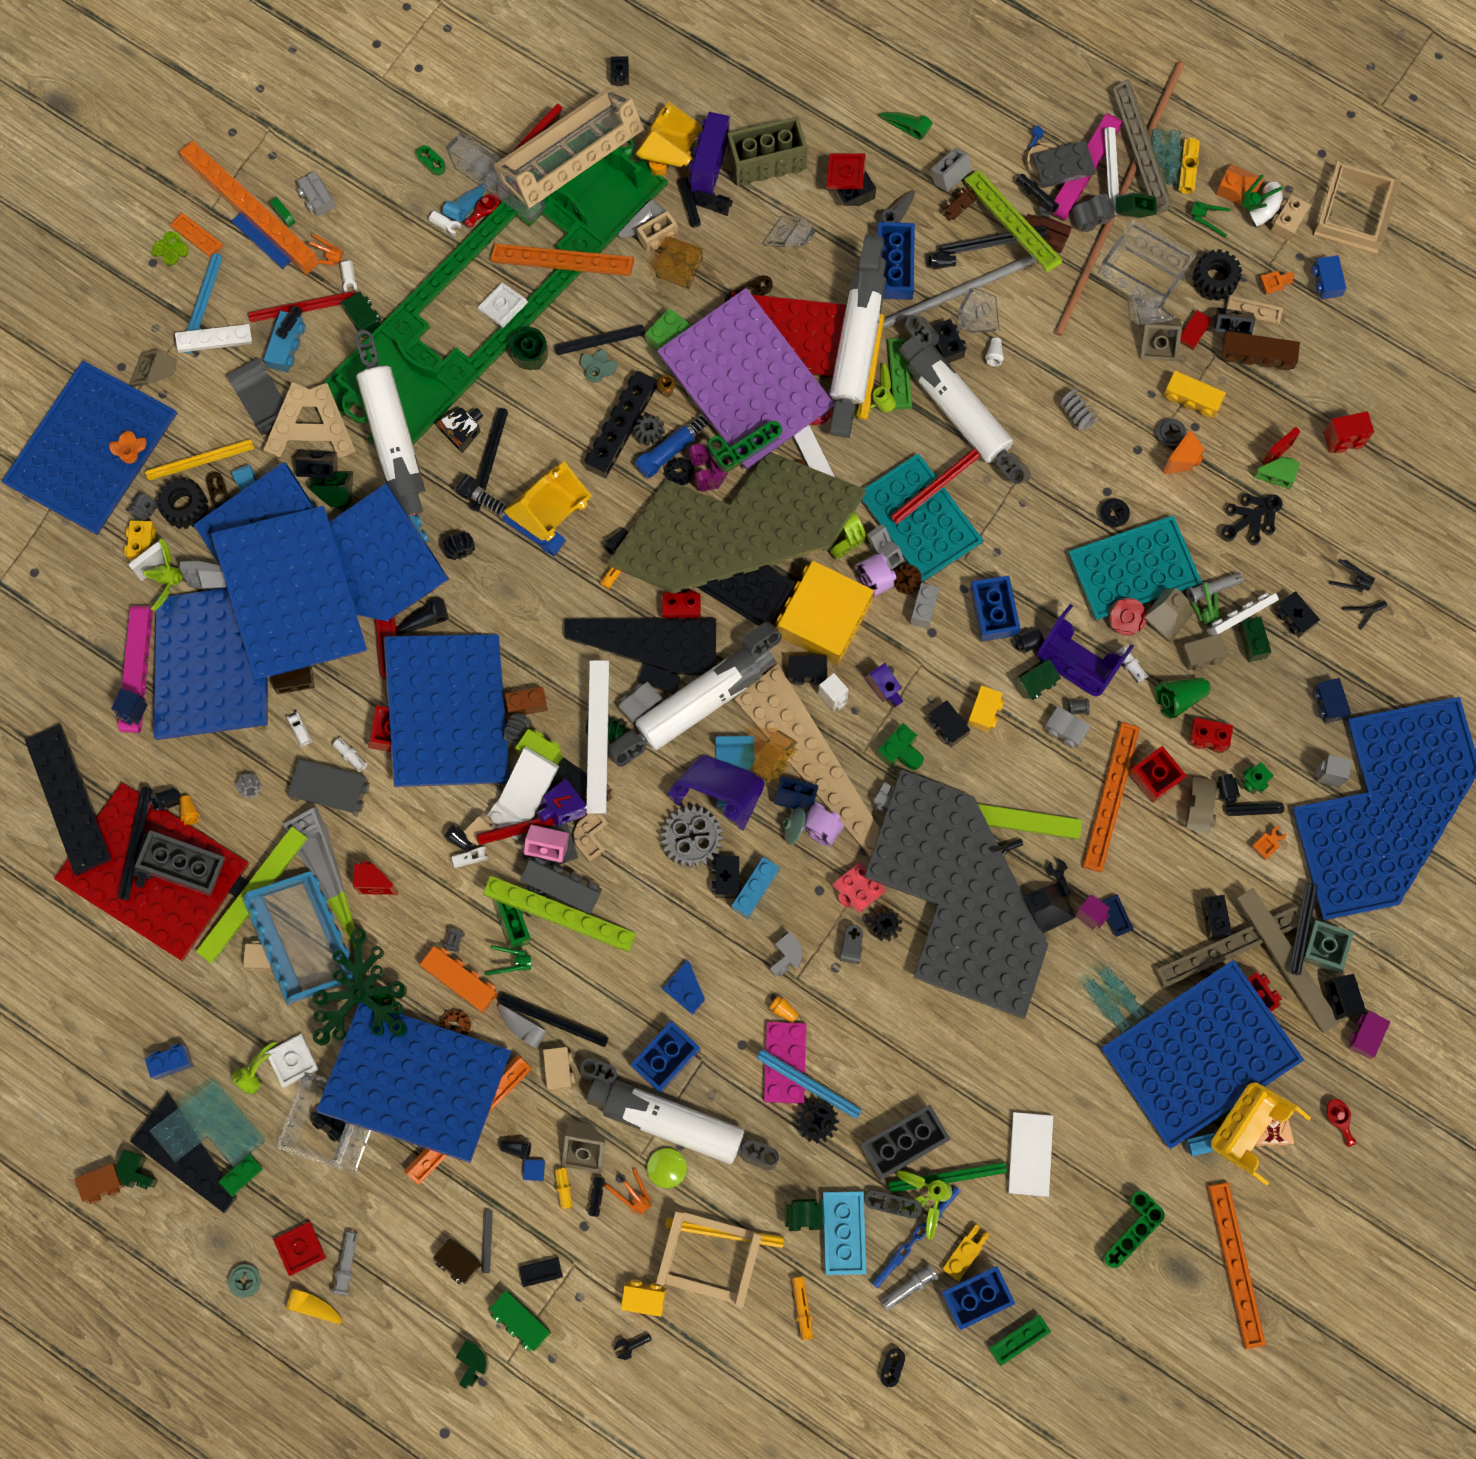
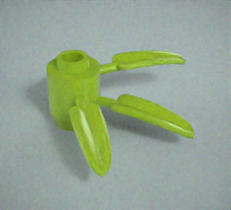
M884 363L881 365V387L873 389L872 395L875 403L870 405L869 412H871V408L877 406L881 412L888 413L896 406V401L890 392L891 380L889 370ZM859 407L855 408L854 417L858 416Z
M159 539L166 565L155 566L154 569L143 572L145 577L153 579L157 583L167 585L159 599L150 609L152 611L157 610L165 602L170 593V586H177L183 578L179 568L170 566L169 562L172 560L170 550L163 539Z
M272 1042L264 1047L252 1059L251 1064L247 1068H238L232 1075V1083L244 1093H249L253 1096L262 1085L259 1081L260 1078L255 1073L258 1067L271 1054L267 1053L259 1061L258 1059L278 1043Z
M899 1170L897 1171V1177L920 1189L923 1186L928 1188L929 1196L924 1197L921 1195L914 1200H918L923 1207L927 1205L928 1200H935L934 1207L929 1208L926 1224V1237L932 1240L940 1210L937 1209L938 1202L948 1201L952 1196V1188L947 1182L940 1180L927 1184L923 1177ZM914 1203L913 1206L903 1207V1209L911 1210L912 1213L918 1210L915 1208Z

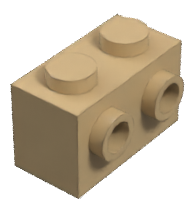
M1291 195L1289 200L1285 199L1280 207L1282 210L1280 215L1276 213L1271 222L1273 224L1271 232L1291 241L1311 204L1294 195Z
M666 211L638 227V239L647 252L656 250L662 243L671 241L678 235V225L669 211Z

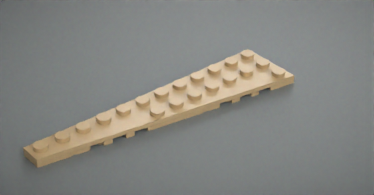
M777 664L764 674L761 679L738 695L734 701L804 782L819 785L816 796L830 812L833 811L841 817L840 821L844 823V828L871 858L880 828L783 670Z

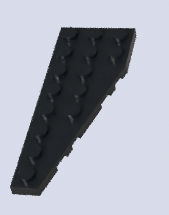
M764 565L755 571L733 574V577L720 581L718 579L708 581L706 585L697 588L760 626L765 622L773 625L797 582L773 567Z
M716 618L565 619L564 637L566 640L598 648L601 651H607L638 663H646L676 675H703L716 666Z

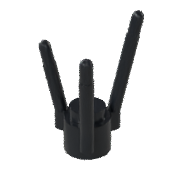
M1338 560L1340 564L1358 575L1355 583L1358 585L1329 581V584L1354 589L1361 593L1363 589L1366 591L1370 590L1375 577L1365 573L1348 560Z

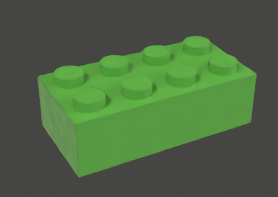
M669 308L645 333L646 343L657 351L692 325Z

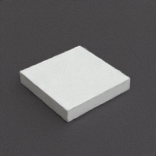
M502 282L477 308L482 314L503 328L528 301Z
M155 543L128 564L141 581L147 578L143 575L144 571L152 570L155 566L165 564L160 543Z
M302 1034L266 1052V1054H271L268 1059L282 1088L319 1070Z

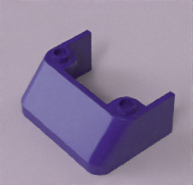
M1070 603L1060 615L1039 649L1038 658L1040 661L1050 659L1060 675L1090 695L1100 696L1116 675L1134 645L1131 644L1122 657L1117 653L1110 652L1102 660L1073 641L1071 638L1074 635V627L1065 620L1074 606Z

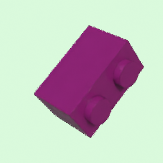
M1091 894L1077 911L1075 917L1094 930L1096 926L1100 928L1110 916L1107 914L1110 908Z
M1371 1011L1360 1014L1356 1025H1358L1356 1032L1353 1031L1348 1039L1350 1043L1348 1049L1368 1059L1374 1058L1391 1021Z

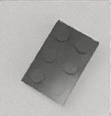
M1086 140L1033 154V160L1042 188L1088 177L1096 173Z

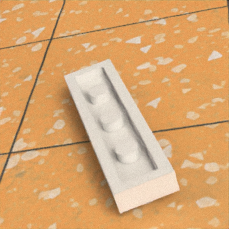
M249 324L175 333L178 353L252 344Z
M1266 592L1258 596V601L1254 603L1250 601L1242 606L1243 609L1239 612L1234 610L1227 614L1228 618L1225 620L1221 618L1211 623L1212 627L1207 629V632L1210 636L1220 634L1278 601L1277 594L1269 595Z

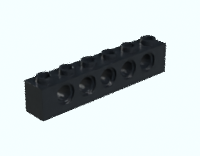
M638 370L635 375H631L629 378V386L626 391L623 390L621 392L620 402L612 408L611 418L604 423L601 436L596 437L592 452H588L584 459L586 470L604 479L609 475L633 432L634 426L637 425L636 420L640 419L658 387L657 379ZM635 391L642 392L640 395L633 394V392ZM627 406L633 407V409L630 411H627L624 408ZM619 421L624 422V425L617 426L615 424ZM609 437L616 438L613 442L607 441ZM602 452L607 453L605 457L598 456Z

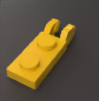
M975 1224L967 1237L963 1238L942 1268L943 1271L958 1282L979 1254L982 1245L990 1235L986 1231L977 1244L971 1239L980 1227Z

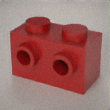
M668 591L663 593V618H701V593L696 591L677 592L674 594Z
M1195 718L1191 725L1188 744L1193 745L1196 749L1210 748L1214 752L1223 753L1230 748L1233 725Z
M1256 972L1247 978L1270 1012L1282 1005L1280 1003L1282 1000L1276 989L1272 991L1268 986L1271 982L1264 973Z

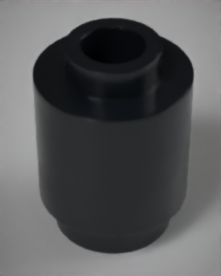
M1030 629L1016 636L1014 645L1017 651L1025 654L1040 646L1044 642V638L1039 629Z
M1233 774L1219 776L1217 786L1221 801H1225L1226 804L1237 802L1240 793L1236 778H1233Z
M170 787L155 793L150 798V803L155 811H164L179 805L181 795L178 790Z

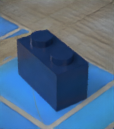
M1340 678L1316 684L1313 688V697L1315 701H1318L1319 716L1324 720V723L1347 719L1351 715V711Z
M120 688L111 710L116 714L115 717L121 719L120 722L129 726L132 723L139 725L148 704L138 694Z
M781 776L774 804L790 809L801 807L807 813L811 806L814 805L819 785Z

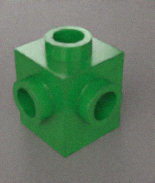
M1260 762L1254 768L1249 766L1242 773L1244 777L1240 781L1243 788L1254 795L1257 791L1262 793L1268 788V782L1274 775Z

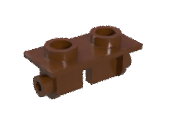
M972 187L960 189L956 193L957 197L954 200L950 199L943 204L944 209L940 211V214L946 212V218L949 221L955 220L963 212L960 205L967 209L975 202L976 195L973 192H969Z

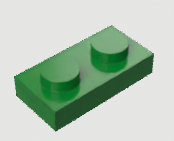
M249 1154L219 1181V1184L231 1197H234L261 1173L263 1168Z

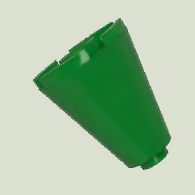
M1204 678L1162 681L1155 687L1156 702L1162 705L1163 709L1161 712L1169 719L1176 718L1208 696L1211 686Z

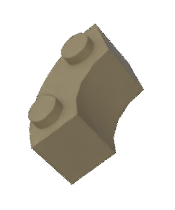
M1192 777L1185 818L1187 830L1209 833L1211 826L1215 825L1216 815L1213 812L1215 799L1217 800L1219 796L1216 780Z

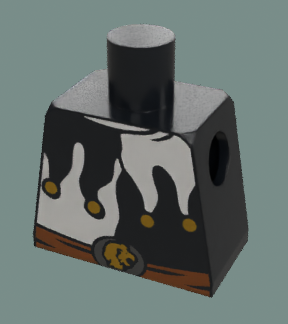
M459 408L436 423L442 434L463 453L480 433L481 430L477 421L483 417V414L478 408H475L469 414L463 408Z

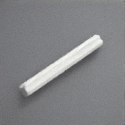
M1108 127L1104 130L1108 197L1110 198L1114 214L1118 215L1115 207L1116 197L1119 196L1115 128Z

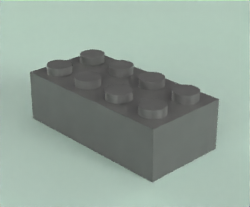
M150 830L136 862L135 869L211 897L224 866L225 857Z
M929 1104L860 1144V1148L879 1181L949 1142L951 1139Z

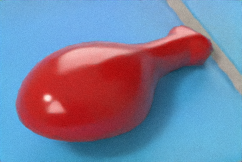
M489 194L481 198L477 203L475 213L465 220V225L471 228L477 220L490 215L500 205L499 195Z
M1331 1099L1326 1107L1329 1121L1342 1131L1347 1147L1356 1145V1139L1352 1137L1349 1129L1351 1121L1350 1109L1342 1100Z

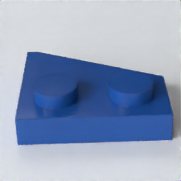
M687 960L664 986L663 991L693 1015L704 1003L705 998L690 962Z

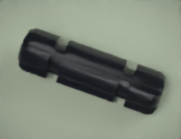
M296 305L292 307L291 313H288L282 322V327H279L276 331V335L279 338L285 339L287 337V332H290L297 322L296 318H299L302 314L300 307Z
M594 1177V1188H592L590 1200L591 1207H589L588 1212L589 1216L599 1217L600 1214L599 1206H601L603 1195L602 1187H604L605 1183L603 1177Z

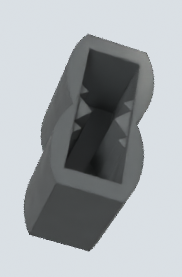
M1105 193L1072 208L1077 227L1082 232L1092 231L1098 224H1107L1115 217L1110 198Z

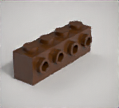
M1226 331L1222 341L1220 359H1225L1227 362H1244L1247 365L1259 364L1267 368L1279 367L1282 370H1294L1298 363L1300 342Z

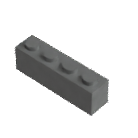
M531 856L520 881L591 914L602 891L599 884L593 881L587 882L579 874L566 872L562 866L558 864L552 865L546 862V859Z

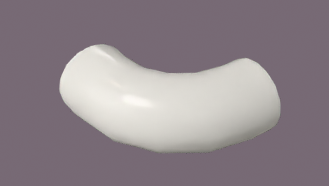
M1270 182L1265 185L1263 193L1270 192L1281 187L1278 182ZM1282 190L1264 198L1260 204L1266 203L1267 207L1250 211L1257 227L1271 219L1279 210L1283 200Z

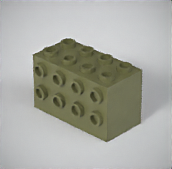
M798 116L727 133L728 156L737 186L748 185L754 181H765L775 176L782 177L792 172L799 173L807 169L808 148Z

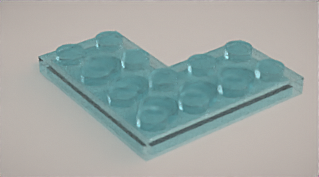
M215 1080L150 1130L152 1136L174 1162H177L208 1137L229 1164L234 1167L265 1142L264 1138Z

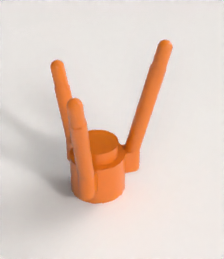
M312 234L313 238L328 246L326 248L309 241L310 245L326 252L325 258H328V260L318 259L319 264L334 266L335 263L340 264L343 250L316 234Z
M633 1168L632 1171L642 1194L638 1196L628 1182L624 1181V1185L634 1198L632 1203L610 1185L605 1184V1187L626 1204L633 1213L637 1211L641 1215L652 1206L649 1202L652 1199L647 1194L637 1170Z

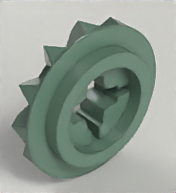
M251 1265L236 1267L230 1273L228 1279L231 1292L241 1298L253 1296L259 1290L261 1283L260 1272ZM245 1272L247 1279L253 1280V1282L247 1283L246 1287L242 1283L237 1282V1280L244 1279Z

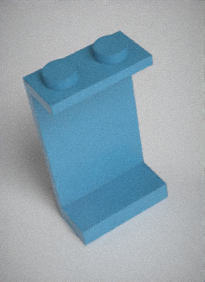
M754 736L716 737V759L755 774ZM717 799V809L721 808V811H724L727 802Z

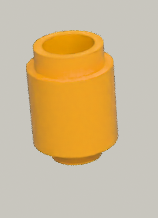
M649 160L652 175H662L664 177L667 174V164Z

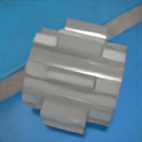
M252 773L240 775L238 783H236L237 790L245 798L257 796L258 792H260L259 788L262 787L257 775Z

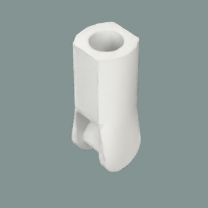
M296 711V714L286 717L299 745L304 747L310 744L312 739L301 716ZM300 721L301 724L294 727L293 723Z
M479 847L451 856L454 868L488 860L489 858L485 854L486 847ZM477 853L478 858L473 859L472 854Z

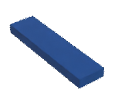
M241 213L232 220L233 225L281 269L291 262Z

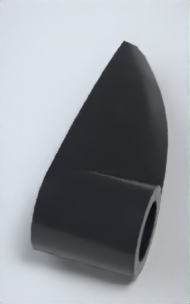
M444 599L432 600L427 606L411 614L397 628V633H406L447 621L449 616Z

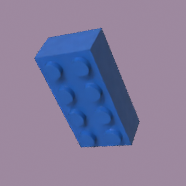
M878 222L877 236L884 237L881 258L886 260L884 277L887 279L883 299L912 300L914 293L915 223Z

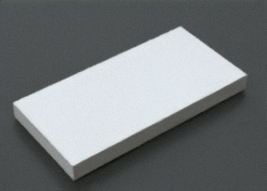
M526 746L498 802L524 821L533 820L559 766Z
M1013 1112L1008 1194L1049 1197L1053 1116Z

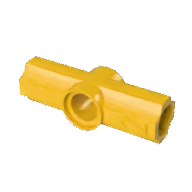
M1196 138L1184 139L1178 188V191L1182 194L1194 193L1200 144V141Z

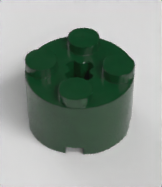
M525 327L512 335L510 350L514 363L525 370L540 369L548 358V346L543 333L534 327Z
M815 1199L792 1200V1204H788V1201H783L784 1226L788 1227L789 1231H801V1227H809V1230H821V1225H825L824 1199H820V1203H815Z

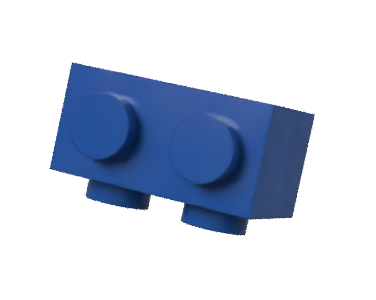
M1339 255L1317 258L1312 266V275L1316 278V292L1320 294V298L1328 299L1343 296L1347 288Z
M181 1044L172 1045L165 1052L161 1050L152 1052L150 1057L145 1058L150 1078L155 1080L194 1067L189 1048L184 1045L181 1046Z

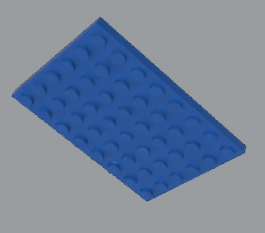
M82 361L1 482L91 533L98 535L178 413L169 406ZM128 430L134 433L136 439L146 438L147 442L145 449L138 453L137 460L131 464L125 463L119 456L113 455L109 448L110 442L119 441L120 435Z
M324 506L211 533L254 681L367 651Z
M227 588L168 596L165 602L156 610L154 738L161 740L268 725V678L256 681L253 679Z
M499 635L384 637L393 787L507 783L510 773L507 742L503 738L506 722Z
M1234 960L1101 1048L1170 1149L1232 1109L1249 1084L1259 1083L1265 1087L1304 1061L1301 1054Z
M360 1003L317 1107V1113L471 1163L511 1050L394 1013L389 1015L394 1020L403 1021L407 1025V1033L403 1037H395L390 1032V1026L383 1021L384 1034L382 1036H375L371 1032V1027L374 1024V1012L364 1003ZM396 1025L394 1030H399L400 1025ZM377 1027L375 1033H378L381 1027Z

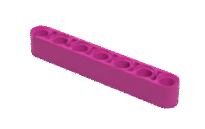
M1106 113L1088 143L1095 170L1106 154L1105 128H1115L1117 135L1123 124V120L1109 113ZM1093 175L1065 182L1054 200L1059 204V208L1055 213L1050 214L1066 221Z
M131 606L122 689L138 694L145 700L153 611L150 610L151 606ZM143 716L139 725L132 723L129 726L120 722L121 719H119V732H141Z

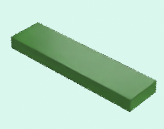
M907 338L888 339L892 395L896 401V406L893 410L912 409L910 373L907 369L909 362L899 351L907 341Z

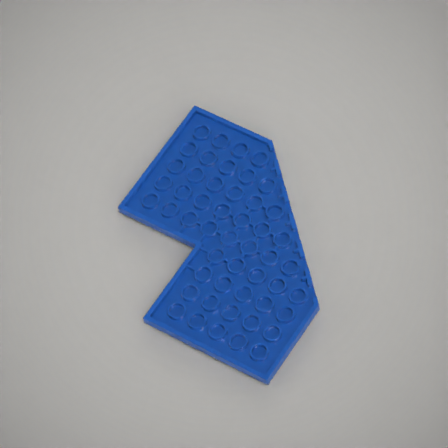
M283 462L195 523L194 527L220 565L211 533L312 509L315 506L287 463ZM384 484L329 522L357 615L389 621L449 580L447 574L388 484Z
M1460 697L1348 719L1347 724L1366 793L1298 806L1292 809L1311 882L1318 886L1316 901L1322 921L1395 907L1402 902L1403 897L1411 887L1418 872L1431 854L1432 849L1440 839L1444 829L1476 778V751Z

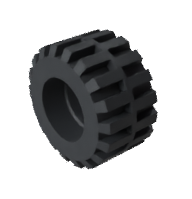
M1218 249L1217 252L1210 250L1209 254L1207 252L1203 254V257H1200L1192 276V280H1194L1193 286L1197 287V293L1201 292V296L1204 298L1205 296L1209 297L1208 300L1216 298V301H1220L1221 297L1226 299L1228 295H1232L1242 276V267H1239V260H1235L1236 256H1230L1228 251L1223 253L1221 249ZM1218 270L1225 275L1226 279L1221 281L1215 280L1210 277L1208 271Z
M181 477V480L175 478L172 483L170 481L166 482L167 486H162V493L158 492L157 495L159 498L157 505L159 506L160 513L171 526L175 525L178 529H181L183 526L184 529H189L191 525L193 528L195 523L207 515L205 511H208L209 506L207 505L208 499L205 493L191 479L187 481L186 478ZM185 496L192 497L189 507L184 510H174V504L179 498Z

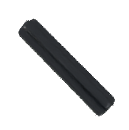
M680 178L678 180L691 227H699L701 221L688 178Z
M1282 802L1228 805L1226 807L1227 816L1282 814L1284 812Z

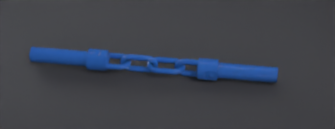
M956 1186L952 1189L951 1198L938 1205L937 1209L940 1210L939 1218L961 1192ZM927 1222L921 1223L913 1232V1238L910 1242L902 1245L891 1257V1261L871 1283L874 1287L878 1289L896 1266H899L910 1254V1247L926 1235V1230L920 1237L916 1233L922 1226L926 1229ZM905 1247V1250L908 1251L903 1256L900 1252Z

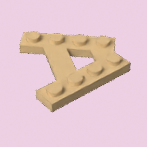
M294 382L291 383L263 449L264 452L281 458L288 441L332 442L338 459L356 453L327 383L312 389L305 388ZM303 407H317L324 424H298L296 422Z

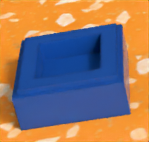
M525 1159L523 1180L544 1181L545 1161Z

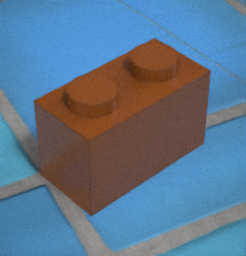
M543 687L505 694L510 717L515 713L528 715L548 711Z
M114 1163L74 1179L82 1202H89V1204L101 1201V1197L107 1194L108 1196L120 1193V1189L125 1187L117 1176V1164Z

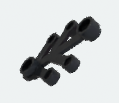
M1250 494L1242 495L1240 499L1241 505L1249 506L1250 504L1262 506L1258 510L1229 504L1225 509V513L1228 516L1238 514L1247 517L1234 526L1226 525L1221 531V538L1227 542L1233 541L1239 531L1253 522L1252 533L1248 538V542L1253 546L1257 545L1261 540L1259 535L1261 518L1267 512V524H1265L1263 532L1266 535H1272L1276 529L1274 525L1275 514L1280 511L1283 505L1281 498L1277 495H1268L1266 498L1254 497ZM1243 498H1248L1249 502H1245ZM1274 502L1276 506L1272 507L1269 503ZM1228 508H1233L1235 512H1230ZM1266 527H1271L1272 531H1268ZM1229 532L1231 537H1227L1225 533ZM1251 537H1256L1257 541H1252Z

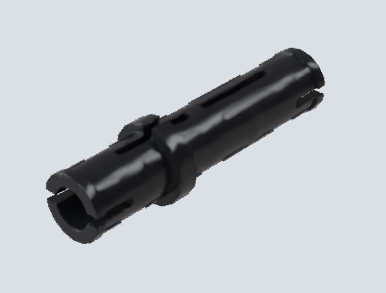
M1023 173L1016 178V183L1025 189V193L1033 196L1050 213H1055L1058 210L1059 204L1041 190L1035 181H1031Z

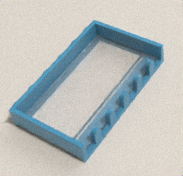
M312 871L247 892L243 897L246 909L287 1006L309 998L317 991H328L342 986V983L335 981L332 977L333 972L337 969L345 972L346 977L353 982L355 976L341 963L335 962L332 958L335 951L341 950L349 960V951L346 946H343L341 932L335 927L333 913L328 910L326 897L323 893L321 894L319 880L313 875ZM342 954L337 956V960L341 959ZM342 973L337 975V979L341 978Z

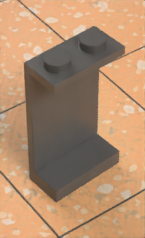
M260 358L228 374L227 377L260 434L264 435L271 433L284 399L267 373Z
M299 759L287 796L294 801H299L300 799L350 812L353 816L357 817L358 813L363 810L364 801L362 800L364 794H367L369 791L370 783H368L366 776Z

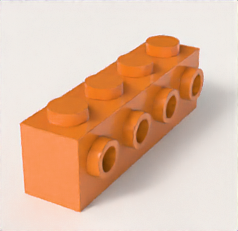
M433 946L419 965L484 1014L497 998L498 994L495 992L497 988L488 981L485 984L480 981L481 976L475 971L471 970L468 972L464 969L465 964L459 959L452 960L448 957L450 953L444 948L440 947L438 949Z

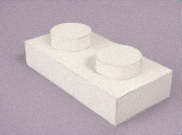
M499 802L493 805L488 814L491 820L498 825V828L525 822ZM522 834L513 836L512 838H514L515 840H519Z

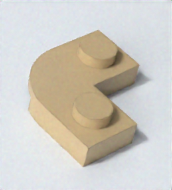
M588 814L577 823L574 831L575 844L590 863L605 852V849L594 837L609 825L601 814Z

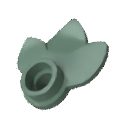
M604 349L598 351L593 357L584 353L581 359V365L586 370V378L593 383L600 382L603 377L611 376L618 367V362L608 361V356ZM596 372L598 375L592 376V373Z

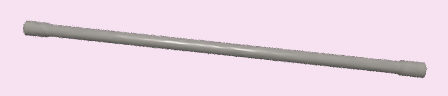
M1030 255L885 318L883 329L1037 262Z

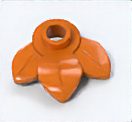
M128 430L120 435L119 441L110 442L109 448L113 455L119 456L123 462L131 464L137 460L138 453L145 449L147 442L146 438L136 439L134 433Z

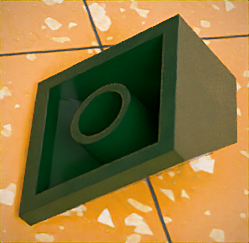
M337 471L334 479H312L310 490L328 506L336 507L337 509H345L350 506L353 489V471Z

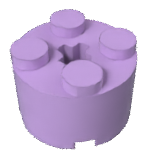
M874 554L854 566V570H858L859 576H857L858 582L874 590L873 598L893 588L896 574L892 569H889L884 554Z
M815 802L805 815L803 832L807 829L810 833L809 837L824 846L829 845L831 847L843 830L844 823L840 821L841 817L833 811L829 813L825 810L824 806Z

